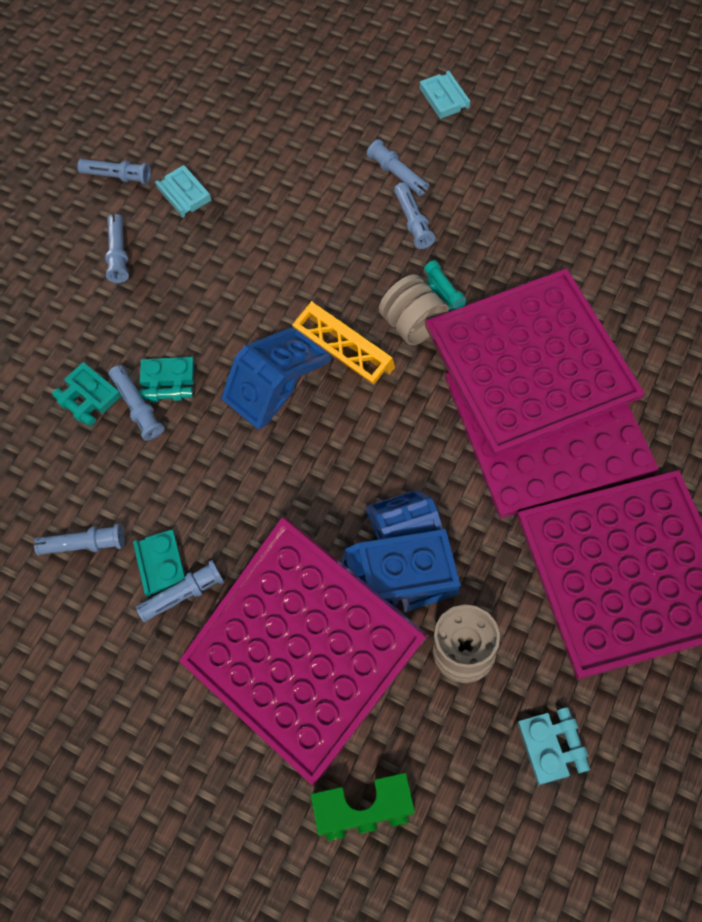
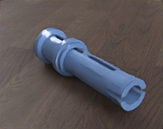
M380 139L375 140L367 150V157L369 159L376 160L383 171H391L401 181L406 182L418 196L425 194L419 188V185L427 191L429 183L425 182L402 163L395 151L388 150Z
M79 159L78 171L80 174L120 178L125 183L137 181L143 185H148L151 179V168L148 163L138 165L131 164L130 161H123L121 164Z
M406 182L399 183L395 186L394 192L408 220L407 229L415 238L414 244L416 248H428L435 242V234L429 230V221L426 216L420 213L409 185Z
M111 214L107 218L109 251L105 255L106 262L108 263L106 278L113 283H122L129 278V273L126 269L128 255L124 251L123 217L115 214V222H113V215Z
M123 365L113 367L108 374L130 408V418L141 429L143 440H152L161 435L165 429L163 424L158 423L153 414L154 409L142 399L139 391L127 374Z
M120 523L115 524L114 527L101 529L95 526L88 529L87 532L36 537L34 542L39 543V545H34V549L38 556L82 549H90L93 552H99L102 548L110 547L123 549L125 534Z
M213 560L209 561L208 566L199 571L187 573L184 577L185 579L173 587L137 605L136 609L144 623L193 595L195 597L203 595L204 590L217 583L220 585L225 583Z

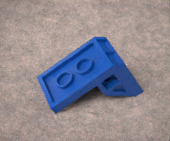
M293 327L245 345L234 358L221 399L260 430L266 427L291 396L298 377L329 364L333 356Z
M419 490L365 506L378 540L443 530L432 498ZM458 589L401 599L400 602L404 612H408L459 595L460 591Z
M446 529L357 543L345 549L341 562L394 607L397 606L401 599L458 590L461 586Z

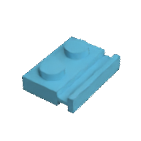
M447 71L446 75L441 76L439 74L420 81L419 89L440 119L460 112L461 108H470L469 98L450 71Z
M184 165L164 176V180L160 182L158 180L155 181L157 189L182 218L185 217V213L188 211L193 212L211 201L210 194Z

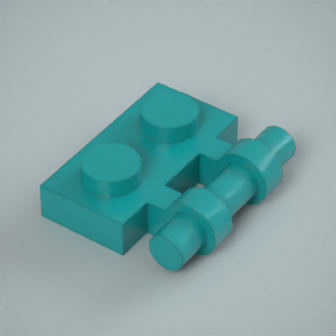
M193 357L142 359L140 384L142 387H149V389L139 390L142 399L149 400L150 402H159L160 399L183 401V398H193V388L184 387V385H194L195 362ZM160 386H173L172 388L160 389Z
M84 362L64 379L69 388L65 391L56 388L52 393V396L57 399V404L63 409H69L77 421L80 423L84 422L89 427L96 422V418L91 415L94 409L103 414L122 397L117 389ZM79 395L85 399L81 405L75 402V398Z

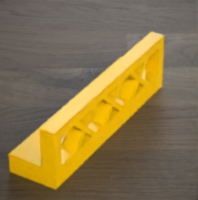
M312 301L292 324L294 329L373 385L384 372L390 375L395 368L391 356ZM310 318V320L318 325V328L307 330L302 325ZM329 332L338 339V342L327 344L324 342L323 333ZM349 346L359 356L345 357L343 347ZM369 360L378 367L372 375L364 370L363 361Z

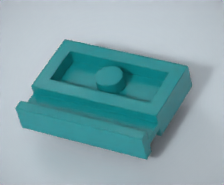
M173 530L146 537L145 540L133 541L144 594L147 597L157 592L161 593L185 579L177 539Z

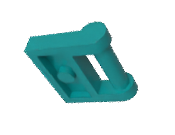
M436 260L430 261L424 267V271L428 275L427 285L431 288V293H436L447 304L449 312L464 307L466 297L462 292H457L442 273L439 263Z

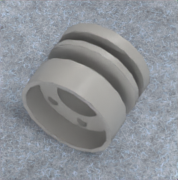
M413 274L396 282L384 295L379 305V313L392 327H396V332L408 345H417L430 338L425 328V321L449 312L447 304L436 293H431V288L419 275Z
M465 604L452 607L443 613L435 626L433 645L434 661L441 673L452 681L460 683L479 681L486 676L495 663L499 648L500 632L496 621L483 609ZM460 647H470V652L468 650H464L463 652L459 651Z

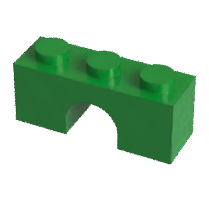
M406 773L374 780L377 794L376 800L369 809L363 811L354 810L346 803L343 787L311 794L318 836H326V840L329 842L346 838L345 831L358 829L359 834L377 831V824L390 822V827L410 823L408 817L414 816L415 811Z

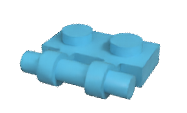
M568 707L557 710L561 723L552 725L548 713L521 720L517 723L538 786L569 777L570 774L566 764L570 762H575L578 774L590 771L586 759L589 757L587 749L581 745L576 731L579 729L577 721L572 719ZM565 734L570 748L569 752L562 753L557 735Z

